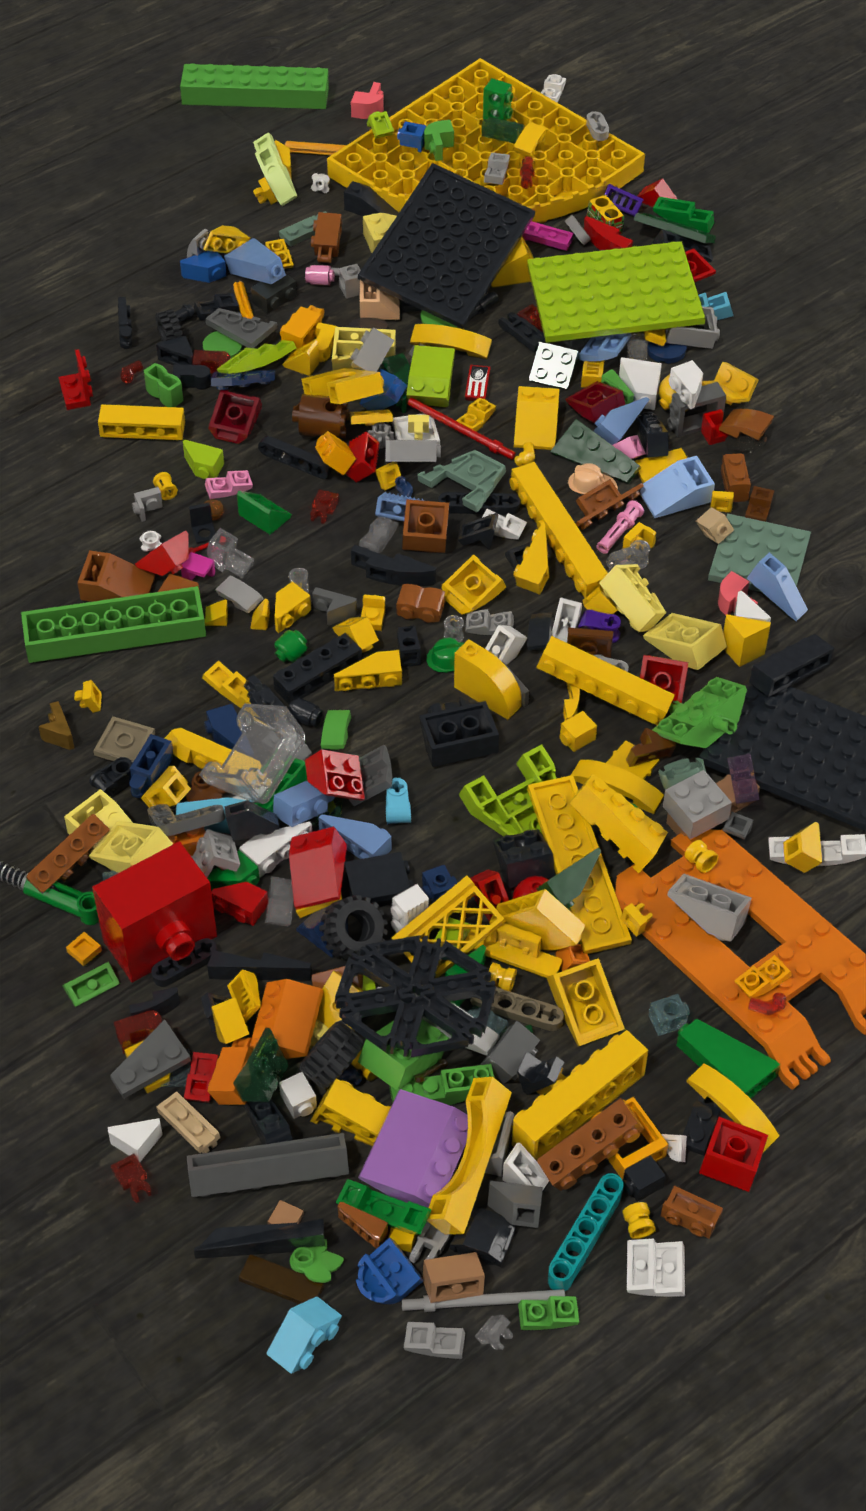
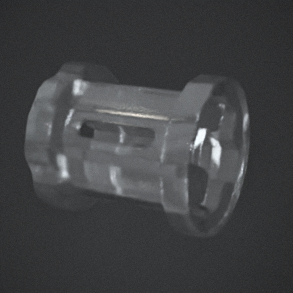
M636 540L631 544L632 555L629 562L630 564H638L640 569H642L649 562L647 554L650 552V545L644 540Z
M303 568L291 570L289 572V580L308 593V572Z
M451 615L444 620V627L446 629L444 638H453L458 642L463 640L461 629L464 626V621L461 617Z

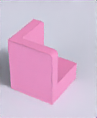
M638 435L628 437L613 444L615 448L631 459L646 454Z

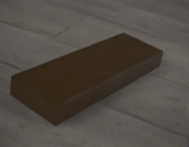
M252 1254L249 1255L239 1275L240 1282L297 1304L304 1303L314 1297H320L324 1288V1283L311 1281L304 1274Z

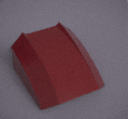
M598 381L565 399L576 412L594 423L602 414L606 416L611 410L626 405L623 390Z
M220 390L208 427L215 439L237 444L245 440L251 433L263 404L260 398Z

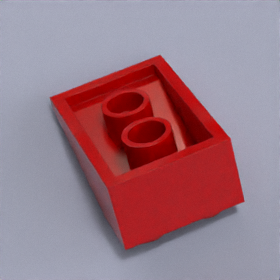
M334 826L291 838L289 861L294 907L296 910L340 899L347 844Z

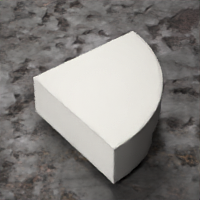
M661 1134L668 1143L667 1154L675 1161L685 1162L687 1136Z

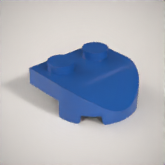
M390 1237L372 1254H365L358 1263L357 1286L366 1298L377 1303H397L424 1281L396 1242Z

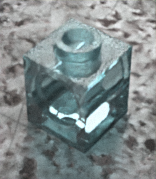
M676 994L651 1002L648 1016L658 1036L680 1029L687 1023L690 1011L686 1002H682L679 995Z

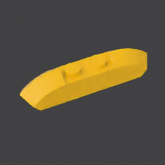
M183 728L171 730L164 738L172 741L173 754L186 763H193L201 769L205 768L214 772L219 777L227 778V781L243 785L265 783L263 769L259 761Z

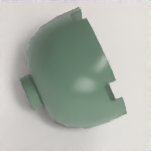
M689 758L665 765V771L659 770V776L664 789L666 790L702 770L706 772L703 759L695 758L696 762H690Z

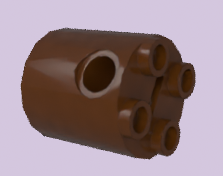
M302 394L300 403L293 406L292 422L299 424V435L320 437L329 431L338 438H346L347 427L345 426V421L348 422L349 419L348 402L334 404L330 402L329 396Z

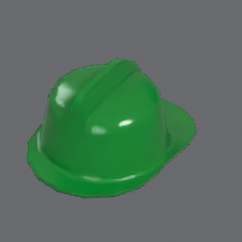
M453 638L440 639L427 654L428 666L437 672L454 671L455 652L464 643L458 642Z

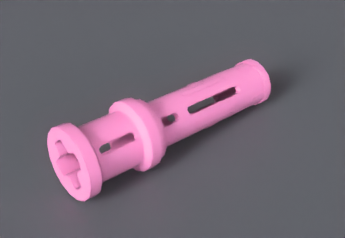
M629 501L624 512L618 514L617 522L596 545L601 553L607 554L625 530L632 528L635 524L634 521L644 514L641 504L636 501Z

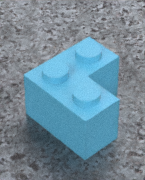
M314 1297L291 1308L266 1354L291 1374L300 1369H306L314 1358L312 1353L315 1347L327 1339L331 1340L339 1330L337 1324L342 1315L319 1297Z

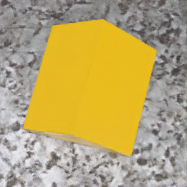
M726 614L723 634L727 647L724 650L739 667L765 655L771 622Z

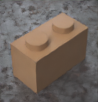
M476 1252L424 1260L423 1282L430 1303L483 1295L485 1275Z

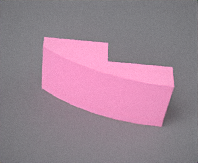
M248 470L227 471L226 477L206 478L205 487L210 499L236 495L238 491H247L253 487Z

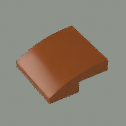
M733 409L721 424L719 430L735 438L744 433L759 440L772 423L774 416L752 409Z

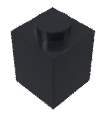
M650 1155L624 1170L623 1188L628 1195H632L638 1202L664 1187L665 1174Z

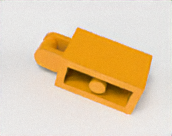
M310 305L308 308L300 307L296 313L292 314L286 325L282 326L280 330L281 341H294L295 350L312 342L316 337L318 322L322 323L324 309H319L313 305Z
M329 431L317 440L315 448L323 462L344 475L356 460L347 443Z

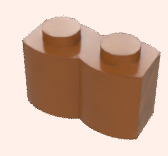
M403 584L396 604L397 615L405 619L419 618L425 622H439L446 602L445 591L431 587L423 588L414 584Z

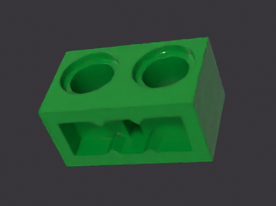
M491 78L484 88L483 120L503 126L511 118L513 113L511 108L513 100L512 84Z

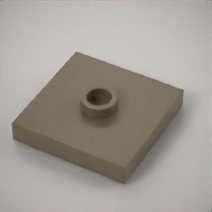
M112 716L94 749V755L112 761L120 757H126L133 764L150 734L155 735V728Z

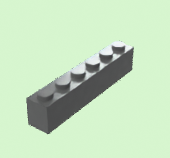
M344 1133L187 1156L192 1197H205L210 1194L232 1193L237 1190L259 1189L264 1186L286 1185L291 1182L312 1181L319 1178L339 1177L349 1174Z

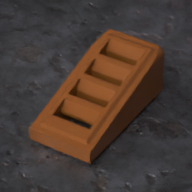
M344 1202L338 1204V1218L377 1249L385 1242L388 1236V1223Z

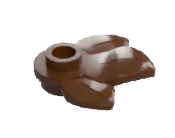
M199 771L192 778V787L186 794L187 802L222 798V794L228 793L232 789L226 779L214 778L207 771Z

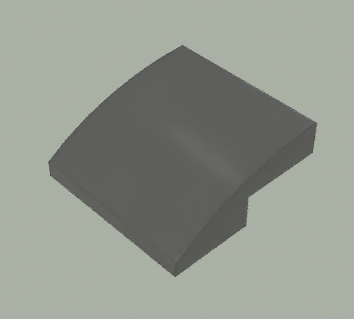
M385 745L359 758L365 796L363 801L392 787V768ZM349 799V801L354 806L363 802L359 800Z

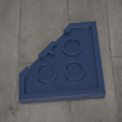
M275 370L245 371L232 374L219 373L217 371L211 377V386H216L217 390H226L234 385L249 387L251 383L258 382L259 384H271V381L275 380Z

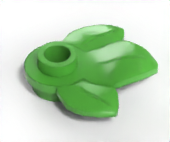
M324 1239L325 1246L300 1247L294 1250L290 1257L291 1268L296 1272L304 1273L309 1280L325 1283L331 1281V1273L340 1268L344 1258L326 1251V1239Z

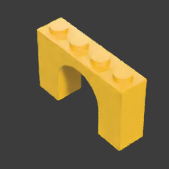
M342 368L301 379L304 394L329 396L330 402L334 404H343L384 393L383 377L380 375V372Z

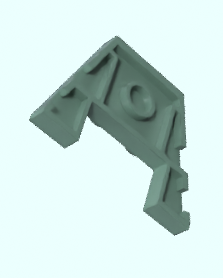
M473 450L452 459V463L446 466L437 465L433 467L434 471L426 474L423 471L417 475L418 481L430 488L448 477L471 489L472 491L462 498L463 505L478 512L505 474L506 469L505 465Z

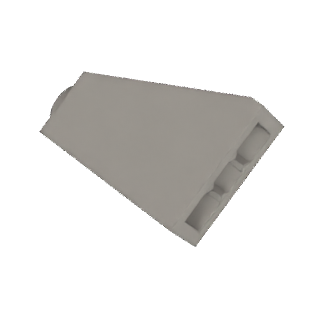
M386 440V462H436V457H441V445H437V440Z

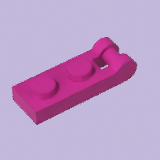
M531 221L522 237L525 241L530 240L567 251L573 240L574 233Z

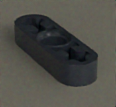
M203 938L195 942L194 950L185 957L192 961L186 967L179 966V960H173L170 956L156 963L151 971L153 982L157 986L166 987L209 963L213 950L217 951L216 943L209 938ZM202 949L210 950V953L202 952ZM163 971V973H167V976L164 977L159 975V973Z

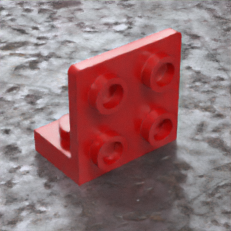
M79 349L75 350L78 373L59 377L67 410L91 406L90 397H93L92 387L87 384L91 382L89 370H84V368H87L85 356L80 355Z

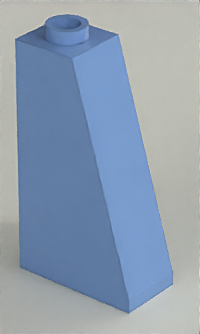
M254 238L224 256L230 274L268 284H273L286 276L280 257Z

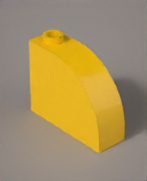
M468 639L455 652L454 688L477 702L486 701L490 710L509 720L522 706L521 691L516 679L501 660Z
M546 889L500 903L496 907V910L505 919V923L541 936L540 950H558L576 945L581 940V934L585 927L584 923ZM493 915L489 923H493L497 918Z

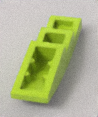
M282 340L276 345L263 344L258 349L246 347L217 368V371L219 373L232 374L265 366L295 350L294 341Z

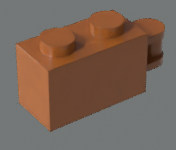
M318 212V218L313 223L315 236L311 237V247L314 248L318 263H332V257H338L342 217L341 214Z

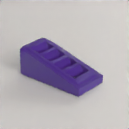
M609 184L604 195H607L610 199L612 192L615 193L612 201L620 212L635 217L643 199ZM620 195L622 196V199L618 205L616 204V201ZM628 198L629 201L625 208L623 207V203L625 199ZM633 200L636 201L633 210H629Z

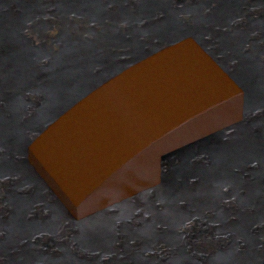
M754 486L745 517L766 522L775 490Z

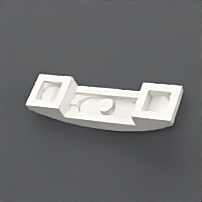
M865 834L841 835L840 841H820L822 863L818 866L843 864L865 858ZM769 837L770 860L787 864L784 860L783 842L790 837Z

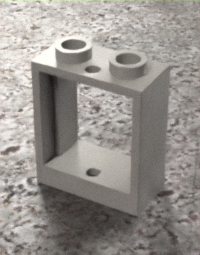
M702 306L705 324L700 325L704 326V329L688 327L666 328V343L713 349L714 343L718 341L720 330L717 329V316L714 315V309Z

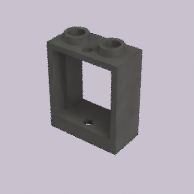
M715 382L701 386L695 407L707 404L706 412L684 417L685 410L690 408L686 403L682 402L678 393L672 394V401L669 404L670 418H668V426L677 437L701 431L704 413L722 409L724 412L726 394L719 383Z

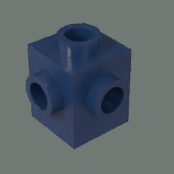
M445 865L422 872V891L427 895L431 904L457 884L456 878L450 876Z

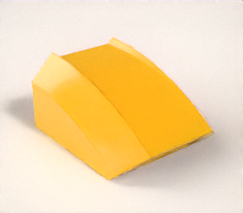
M474 554L442 584L446 601L460 614L469 613L484 606L506 588L503 579L482 564Z

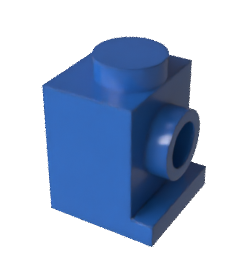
M404 122L402 129L399 128L397 140H400V145L418 148V152H422L426 125Z

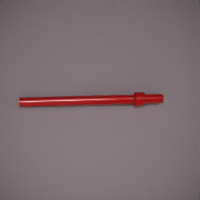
M412 397L408 400L409 406L485 445L491 452L495 454L500 453L511 460L514 459L516 452L504 447L503 443L496 439L493 441Z

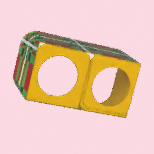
M607 195L589 200L587 216L620 229L619 235L622 234L624 215ZM605 212H607L611 218L607 217L605 215Z

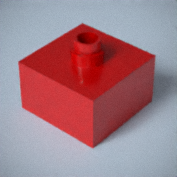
M180 841L92 887L103 942L132 983L151 973L152 967L163 959L170 956L173 960H181L194 950L195 942L203 938L214 939L217 937L210 882Z

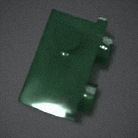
M489 117L482 121V136L514 144L524 130V124Z

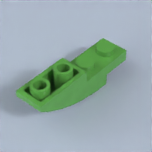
M491 1064L441 1070L438 1076L426 1077L424 1082H415L414 1079L401 1089L452 1105L466 1101L473 1078L494 1077ZM389 1085L393 1104L398 1091Z

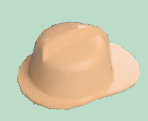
M591 463L577 465L575 473L568 480L569 488L580 494H586L609 479L618 488L616 481L612 477L603 474L597 465Z

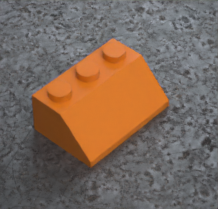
M289 979L267 982L249 1047L266 1062L307 1056L324 991L321 988Z

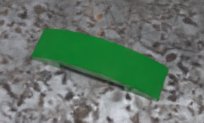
M347 1179L336 1201L337 1204L344 1202L382 1219L391 1228L416 1235L421 1234L432 1211L430 1208L410 1201L407 1203L373 1191L368 1186Z

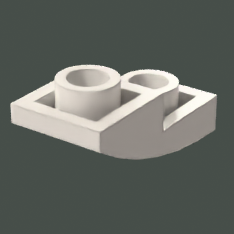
M557 74L549 75L544 82V89L541 94L558 103L566 83V78H562Z

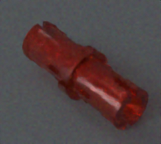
M526 156L525 159H522L520 176L521 187L529 189V186L531 188L533 185L532 178L534 177L535 170L533 169L534 160Z

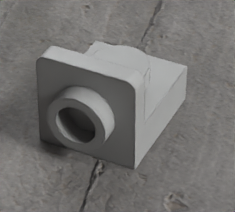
M159 487L134 493L133 511L135 515L140 516L142 522L146 521V511L163 507Z

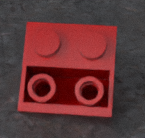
M320 750L305 759L307 781L324 795L359 801L365 799L359 756Z

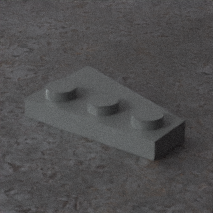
M218 308L206 318V325L247 348L256 347L277 329V322L270 321L265 323L261 322L260 318L242 317L241 313Z

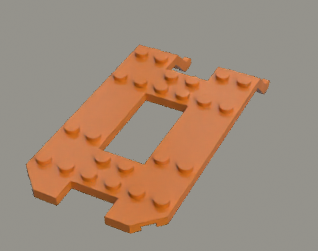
M709 829L692 839L680 833L671 839V846L683 857L651 878L643 870L638 873L633 868L635 864L617 875L615 894L622 914L624 908L631 903L635 907L640 903L645 905L640 913L643 916L649 913L653 915L651 921L646 924L645 930L641 934L765 1048L768 1056L780 1064L778 1075L781 1081L793 1090L799 1085V1080L789 1071L791 1068L802 1079L806 1080L810 1077V1074H815L818 1071L817 1065L808 1058L810 1054L821 1066L827 1065L831 1062V1059L820 1047L806 1018L788 1001L821 978L838 993L854 1026L862 1034L866 1035V1019L863 1018L866 1014V954L724 831ZM696 840H702L707 845L708 850H713L719 856L717 864L707 873H701L696 868L695 863H690L685 858L687 848ZM683 874L751 897L748 915L782 944L756 962L754 966L756 968L760 967L775 955L791 971L792 976L767 993L750 999L734 980L751 967L745 964L714 935L708 934L669 898L667 894L670 888Z

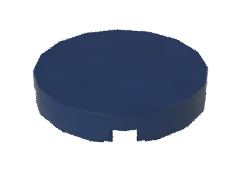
M647 341V353L657 362L661 360L671 364L680 361L685 356L687 345L665 343L664 346Z

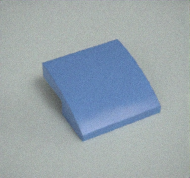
M631 333L591 337L579 353L580 360L603 361L618 356L630 339Z

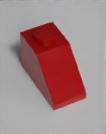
M488 869L470 877L475 886L495 909L498 904L509 901L498 872ZM475 894V895H474L475 901H476L477 904L479 905V904H480V899H479V897ZM485 914L489 922L493 914Z

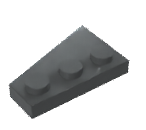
M164 1020L110 1076L112 1082L125 1099L191 1062V1058L166 1020Z

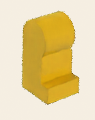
M318 322L316 326V339L314 340H317L319 346V362L328 360L332 354L335 327L337 326Z

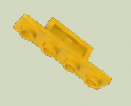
M503 923L471 950L475 951L481 945H484L486 947V956L545 978L558 973L562 965L561 958L540 951L541 936L531 931L516 928L508 923ZM470 930L465 941H471L475 938L476 930Z

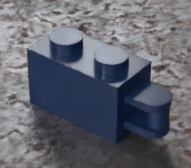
M150 734L130 767L131 780L129 784L133 797H142L169 767L174 759L172 741Z

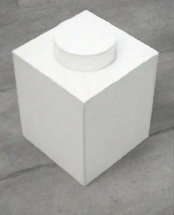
M303 1072L279 1082L280 1095L294 1119L299 1116H307L317 1108L316 1095Z

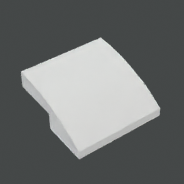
M654 1239L627 1240V1292L647 1296H685L683 1242L656 1243Z

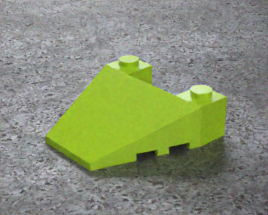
M541 744L523 754L516 763L526 779L525 782L497 796L483 775L466 784L459 793L470 814L502 836L515 835L526 830L539 829L542 834L527 788L530 784L556 779L555 765Z

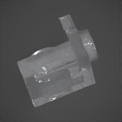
M631 334L627 342V358L647 360L648 341L645 340V334Z

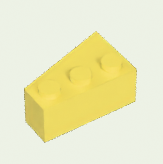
M638 564L615 565L599 584L603 587L605 595L616 603L618 611L629 619L633 629L638 632L649 631L666 614V611L656 594H650L646 586L649 583L646 578L642 579L638 573L640 567Z

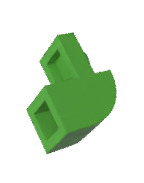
M451 120L433 122L424 130V150H430V154H434L435 161L443 160V148L454 147V129Z

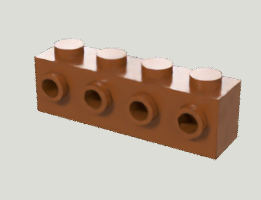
M620 1098L536 1161L555 1188L560 1191L566 1190L575 1185L576 1179L580 1176L593 1172L597 1168V1164L602 1160L616 1155L619 1148L625 1143L635 1141L640 1136V1132L644 1130V1127L629 1105Z

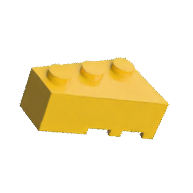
M336 1078L321 1099L310 1122L318 1124L319 1120L333 1125V1131L340 1133L341 1129L356 1134L355 1140L373 1146L391 1107L377 1102L370 1094L361 1093L354 1089L349 1082L340 1081Z

